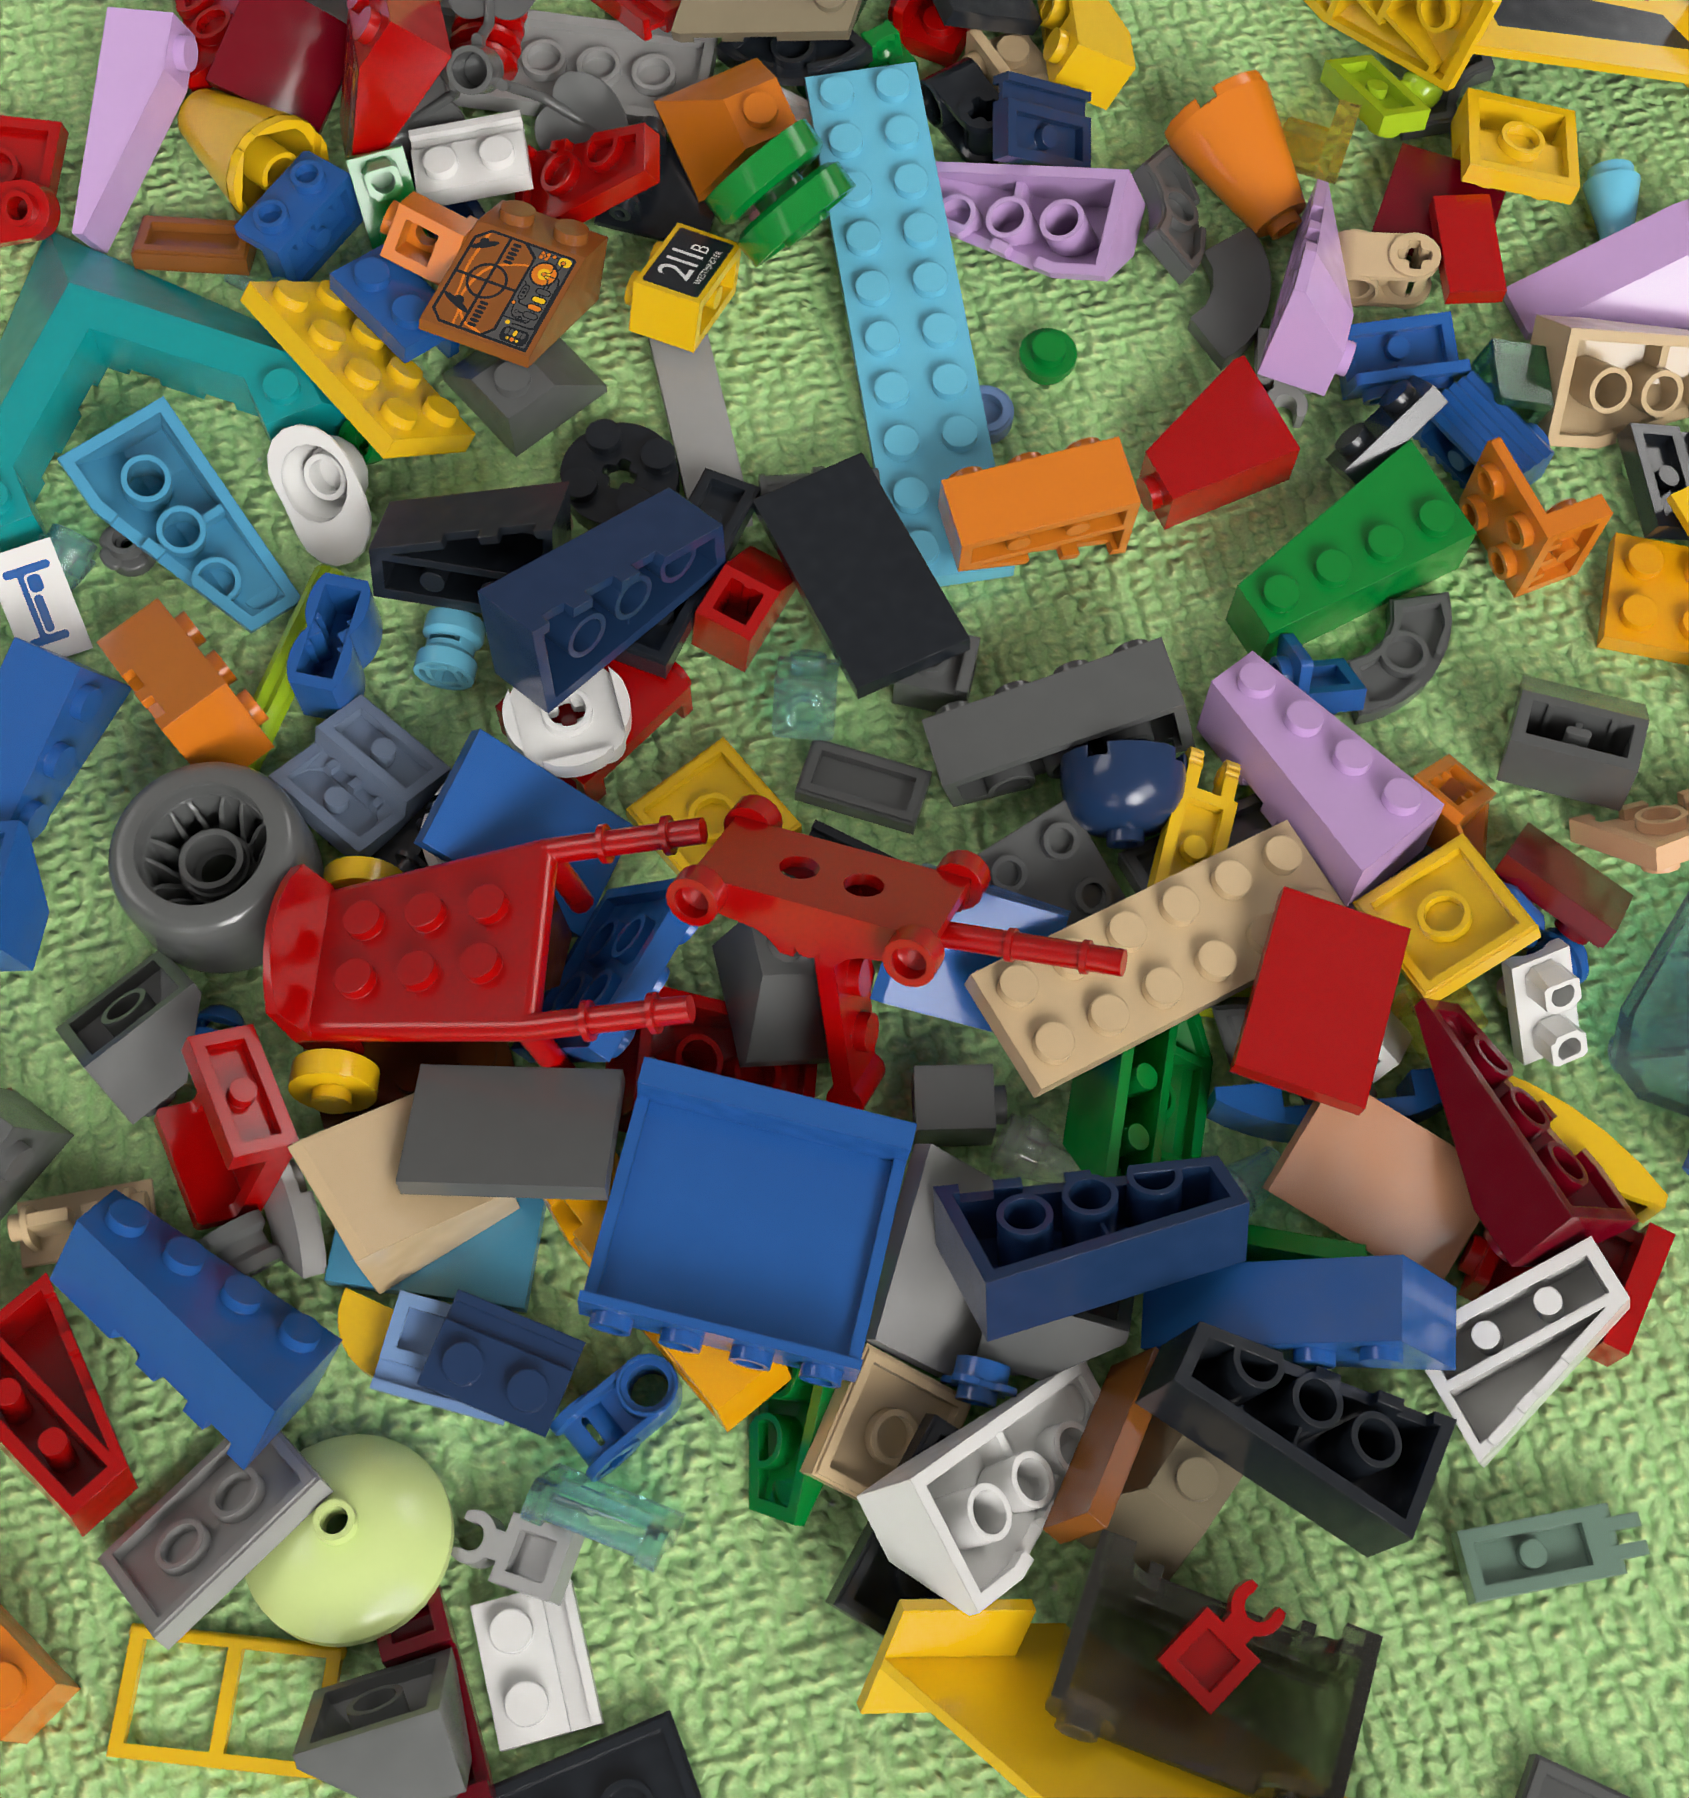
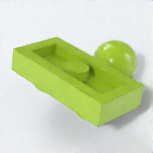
M1372 54L1325 60L1320 81L1338 98V101L1343 106L1348 107L1367 126L1371 133L1384 138H1394L1400 133L1425 130L1431 108L1439 102L1443 93V89L1409 70L1399 80Z

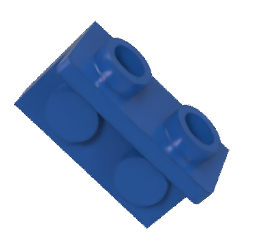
M303 151L235 224L234 228L240 239L263 252L274 281L308 282L363 222L350 174L310 151Z

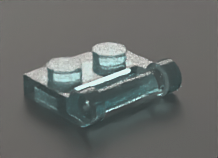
M558 1463L534 1480L524 1501L520 1519L540 1527L545 1521L633 1556L635 1557L633 1565L654 1573L662 1555L677 1540L686 1514L601 1479L591 1482L586 1473Z

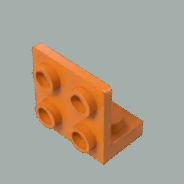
M1501 437L1487 441L1459 499V508L1476 530L1478 537L1488 552V561L1492 572L1498 579L1505 581L1514 598L1576 575L1613 515L1602 494L1577 502L1574 498L1566 499L1555 504L1545 512Z

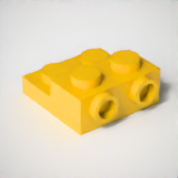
M1467 88L1451 121L1452 158L1461 160V181L1475 184L1482 188H1494L1527 195L1537 200H1550L1571 205L1580 189L1576 112L1570 109Z

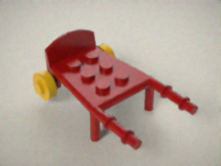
M663 815L660 817L659 823L611 829L606 823L598 824L595 832L544 838L407 872H402L398 867L389 862L367 856H347L335 859L325 867L323 878L305 864L291 867L280 882L272 900L263 946L265 1012L294 1042L307 1050L298 1054L292 1061L288 1084L290 1095L298 1102L328 1114L356 1112L372 1106L377 1099L380 1070L373 1061L364 1057L365 1048L361 1042H520L540 1067L576 1068L554 1039L581 1036L585 1042H592L597 1039L600 1033L648 1028L649 1032L654 1035L661 1034L664 1026L694 1023L696 1008L691 995L661 998L658 992H648L645 999L640 1001L595 1006L594 1002L588 999L580 1001L578 1008L542 1012L555 888L574 913H585L594 903L593 895L570 862L599 858L602 864H610L614 861L615 856L663 850L666 856L675 855L679 847L707 843L708 830L704 818L674 821L671 815Z

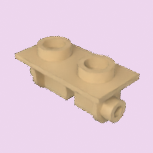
M153 1179L18 1202V1214L8 1216L7 1229L12 1242L20 1241L22 1268L26 1269L57 1263L76 1220L114 1189L131 1200L139 1202L148 1211L156 1215Z

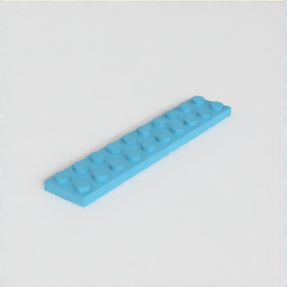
M916 62L805 77V91L812 128L823 141L820 154L817 157L819 167L827 162L838 161L856 185L846 197L829 211L830 216L828 219L873 468H878L882 488L940 587L1014 576L1015 565L958 572L938 509L941 480L949 478L951 474L962 468L979 466L984 470L995 467Z

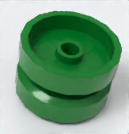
M805 118L786 128L727 176L704 201L722 225H734L756 209L758 210L760 215L741 232L737 244L755 268L768 261L783 248L787 247L789 249L807 236L830 216L829 211L856 186L838 161L827 162L803 178L800 173L818 157L823 145V141Z

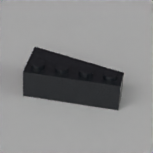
M1201 1321L1161 1345L1135 1401L1137 1405L1367 1558L1413 1540L1457 1419L1436 1411L1427 1415L1404 1406L1405 1399L1381 1390L1369 1393L1341 1382L1340 1374L1316 1366L1312 1369H1307L1284 1360L1282 1352Z

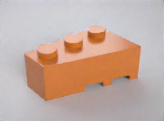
M156 598L96 642L122 678L135 692L134 694L142 705L155 718L154 721L189 764L226 762L248 767L275 747L259 727L269 719L246 688L237 695L233 693L229 686L238 679L215 650L204 656L198 649L207 640L184 611L173 618L161 601Z

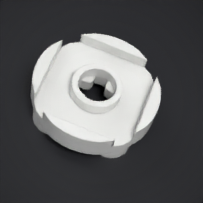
M608 667L609 672L603 668L550 713H546L514 687L511 693H509L508 689L503 700L502 716L511 748L556 777L564 778L584 776L619 760L625 752L626 740L632 725L630 698L623 680L610 667ZM563 704H571L574 712L585 711L584 716L577 719V723L574 725L563 726L562 723H554L551 718L559 716V706Z

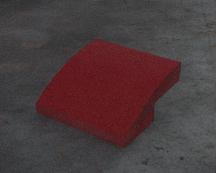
M239 0L205 80L210 86L229 95L299 116L308 121L316 132L321 135L343 82L347 24L305 0Z

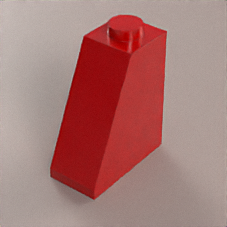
M1245 355L1234 359L1145 451L1140 475L1136 480V488L1143 507L1148 512H1155L1164 530L1290 479L1300 447Z

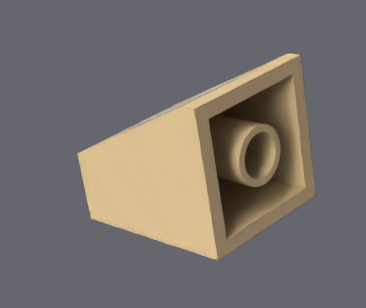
M414 1093L303 1138L288 1147L354 1261L379 1295L520 1209L516 1198L400 1194L396 1184V1177Z

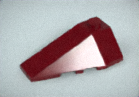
M1422 998L1414 1006L1473 1209L1486 1227V1241L1497 1256L1508 1262L1511 1266L1535 1267L1590 1236L1598 1244L1630 1229L1639 1222V1219L1607 1173L1589 1151L1584 1148L1577 1155H1574L1550 1128V1122L1557 1115L1542 1099L1537 1102L1530 1094L1521 1088L1514 1087L1508 1080L1514 1072L1511 1063L1459 1004Z

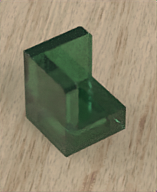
M1492 338L1471 363V370H1474L1486 383L1492 382L1494 401L1499 405L1510 406L1526 423L1537 425L1554 406L1546 346Z

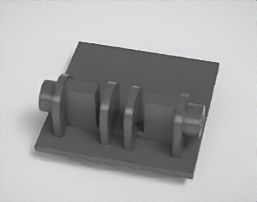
M1065 800L977 854L986 862L990 870L991 885L1071 911L1067 927L1126 898L1088 832L1073 819Z

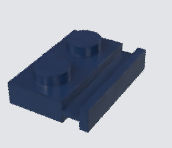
M1006 71L993 76V85L999 86V100L993 102L994 161L1014 165L1091 168V118L1085 117V103L1091 101V92L1012 71Z
M458 1289L416 1384L546 1438L586 1342Z

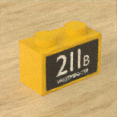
M677 223L664 242L657 241L654 244L648 263L642 271L635 270L628 281L624 300L626 305L631 306L629 331L694 353L736 293L741 249L737 245L738 242Z

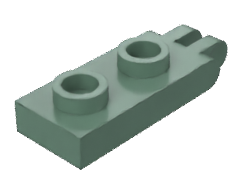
M1608 1503L1465 1529L1450 1534L1469 1605L1628 1574L1624 1560L1650 1554L1646 1540L1619 1545L1616 1532L1642 1526L1638 1512L1611 1516Z

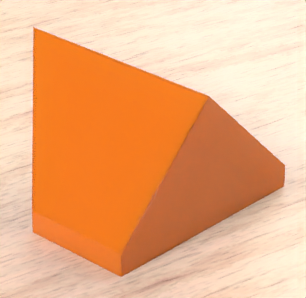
M1448 754L1413 777L1416 782L1445 804L1426 845L1436 850L1464 833L1486 861L1489 802L1497 793L1453 756Z

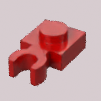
M1253 1579L1243 1580L1233 1587L1227 1599V1613L1221 1620L1208 1606H1203L1154 1658L1196 1703L1210 1715L1261 1662L1246 1644L1254 1636H1267L1277 1631L1286 1617V1613L1280 1607L1271 1609L1266 1617L1260 1621H1253L1248 1617L1245 1611L1246 1599L1259 1586Z

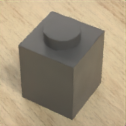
M993 1064L913 1066L911 1080L912 1122L917 1123L913 1148L915 1144H933L936 1147L992 1146L997 1128L996 1125L1007 1124L1006 1086L994 1085Z

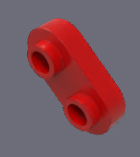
M24 179L0 183V247L41 241L54 233L60 221L61 210L59 201L50 188L44 184ZM22 200H25L27 214L21 219L18 215V205Z

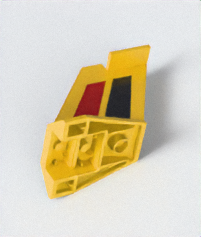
M1303 0L1326 24L1444 91L1455 88L1473 54L1684 83L1689 88V0Z

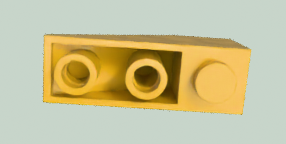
M1037 0L1039 15L1042 19L1040 25L1044 45L1043 58L1046 60L1048 80L1053 83L1091 92V101L1087 103L1107 110L1136 69L1129 30L1108 0Z

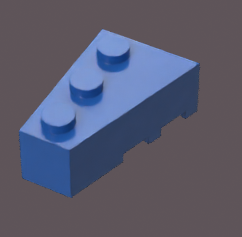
M14 637L0 667V821L20 820L27 825L31 843H33L35 838L45 829L53 810L131 692L132 688L129 685L68 657Z

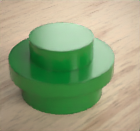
M1041 328L1032 331L1022 340L1019 349V363L1025 374L1033 382L1041 385H1053L1062 381L1073 371L1077 360V348L1074 341L1066 333L1054 328Z

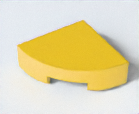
M345 1288L338 1309V1331L342 1339L341 1342L351 1360L365 1374L373 1378L394 1309Z

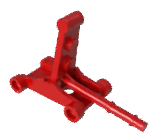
M749 794L741 797L725 816L723 823L724 832L697 865L687 866L677 875L669 885L666 893L667 905L671 912L684 923L692 926H703L709 924L719 913L758 930L782 954L793 957L798 952L803 957L814 958L833 1085L827 1093L826 1101L864 1110L885 1075L886 1070L884 1061L875 1053V1045L879 1033V1020L877 1014L872 1013L870 988L873 980L872 960L882 961L888 975L896 982L908 987L924 986L934 978L944 960V948L1002 957L1005 962L1011 963L1015 960L1076 969L1079 974L1088 975L1089 972L1123 977L1127 966V949L1096 945L1093 940L1084 939L1083 942L1021 933L1019 929L1011 927L1008 930L951 922L956 912L973 908L980 902L991 881L990 870L986 862L973 852L968 850L951 851L942 858L936 869L783 829L782 815L777 806L761 795ZM782 872L792 875L795 878L788 877L784 875Z

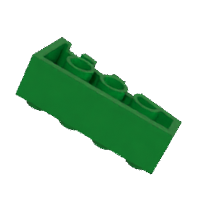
M1410 439L1239 583L1225 620L1248 654L1254 651L1268 662L1277 654L1280 634L1294 633L1303 645L1388 603L1391 599H1397L1458 569L1477 532Z

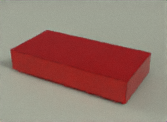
M1490 194L1433 196L1428 209L1433 239L1440 247L1441 252L1438 268L1444 304L1502 302L1507 292Z

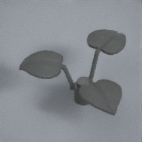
M448 0L452 10L458 16L466 19H476L484 16L483 24L478 33L472 35L471 45L461 46L452 52V57L448 61L446 69L450 90L447 92L446 83L441 74H439L390 146L401 143L406 160H412V147L408 130L466 120L462 111L453 101L459 98L461 93L467 95L487 94L496 89L523 96L546 105L538 114L534 128L540 150L549 149L551 141L564 138L569 139L574 144L587 142L594 132L629 126V123L616 94L603 80L593 74L583 71L563 73L556 80L552 96L503 77L504 66L500 56L495 50L486 46V40L495 25V16L504 20L518 19L529 11L535 0Z

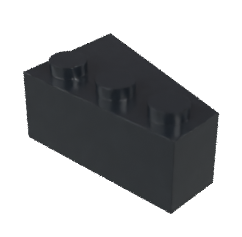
M570 481L390 501L369 547L373 596L482 613L478 590L571 540Z

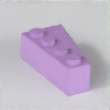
M1251 651L1211 681L1196 729L1222 762L1227 759L1241 765L1238 778L1239 784L1241 786L1249 785L1263 802L1260 811L1272 826L1288 820L1346 907L1353 909L1352 902L1384 883L1424 850L1445 804L1254 651Z

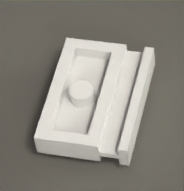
M520 110L408 130L412 147L411 156L416 192L442 206L534 189L528 147L525 139V128Z
M571 1579L560 1606L522 1593L470 1606L500 1751H508L604 1724L575 1588Z

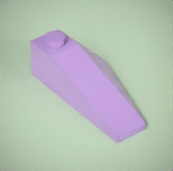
M107 7L72 228L73 235L92 249L101 253H108L187 93L190 72L194 71L197 66L198 46L195 40L196 36L173 12Z
M1317 179L1301 216L1302 222L1297 228L1257 374L1325 396L1334 375L1337 374L1343 377L1346 375L1353 359L1357 342L1348 340L1354 313L1329 183Z
M1689 199L1672 204L1507 286V292L1503 301L1525 340H1531L1536 314L1592 318L1689 330Z

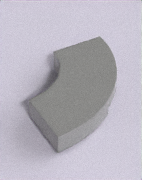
M290 1160L264 1209L270 1226L272 1243L279 1245L284 1255L281 1261L305 1279L325 1273V1268H327L326 1252L313 1191H307L299 1166Z

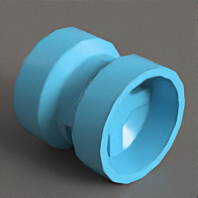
M436 607L429 610L426 614L422 630L426 638V644L416 654L413 667L414 674L425 683L441 689L465 690L471 688L474 684L478 668L474 654L483 646L486 634L484 622L476 615L463 610Z

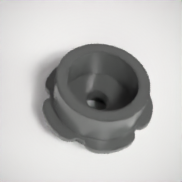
M109 526L106 528L99 539V544L102 547L99 556L107 568L115 570L120 575L126 577H136L145 574L154 566L156 560L134 543L128 548H123L126 542L131 541L113 527Z

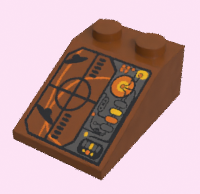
M501 200L477 220L419 319V329L529 368L599 300L608 237L590 231L588 226L580 221L573 219L559 220L536 212L535 208L526 202Z

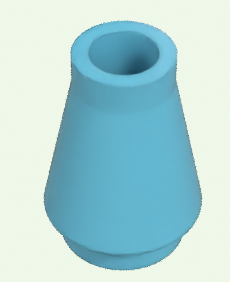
M1625 159L1606 160L1592 166L1587 172L1588 180L1585 181L1582 189L1600 241L1635 223L1641 176L1634 171L1633 163Z

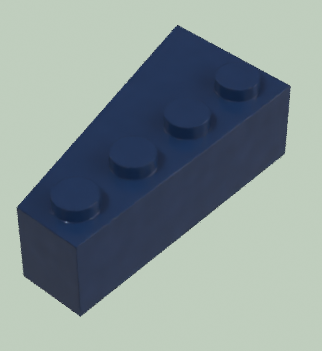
M668 487L478 590L477 593L495 673L546 713H550L722 570L726 564L723 525Z
M1219 1156L1128 1165L1125 1176L1107 1178L1091 1174L1090 1169L1063 1172V1182L1024 1187L1021 1177L992 1180L993 1190L960 1193L958 1184L933 1186L936 1246L987 1342L1246 1261L1250 1201Z

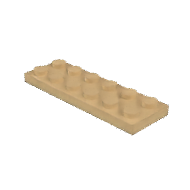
M1285 820L1048 936L1083 942L1084 939L1093 940L1096 945L1127 949V966L1123 977L1089 972L1088 975L1079 974L1076 969L1015 960L1011 963L1005 962L1002 958L970 974L964 985L1030 1093L1036 1098L1251 987L1254 984L1278 894L1284 886L1342 906L1345 905L1288 820Z

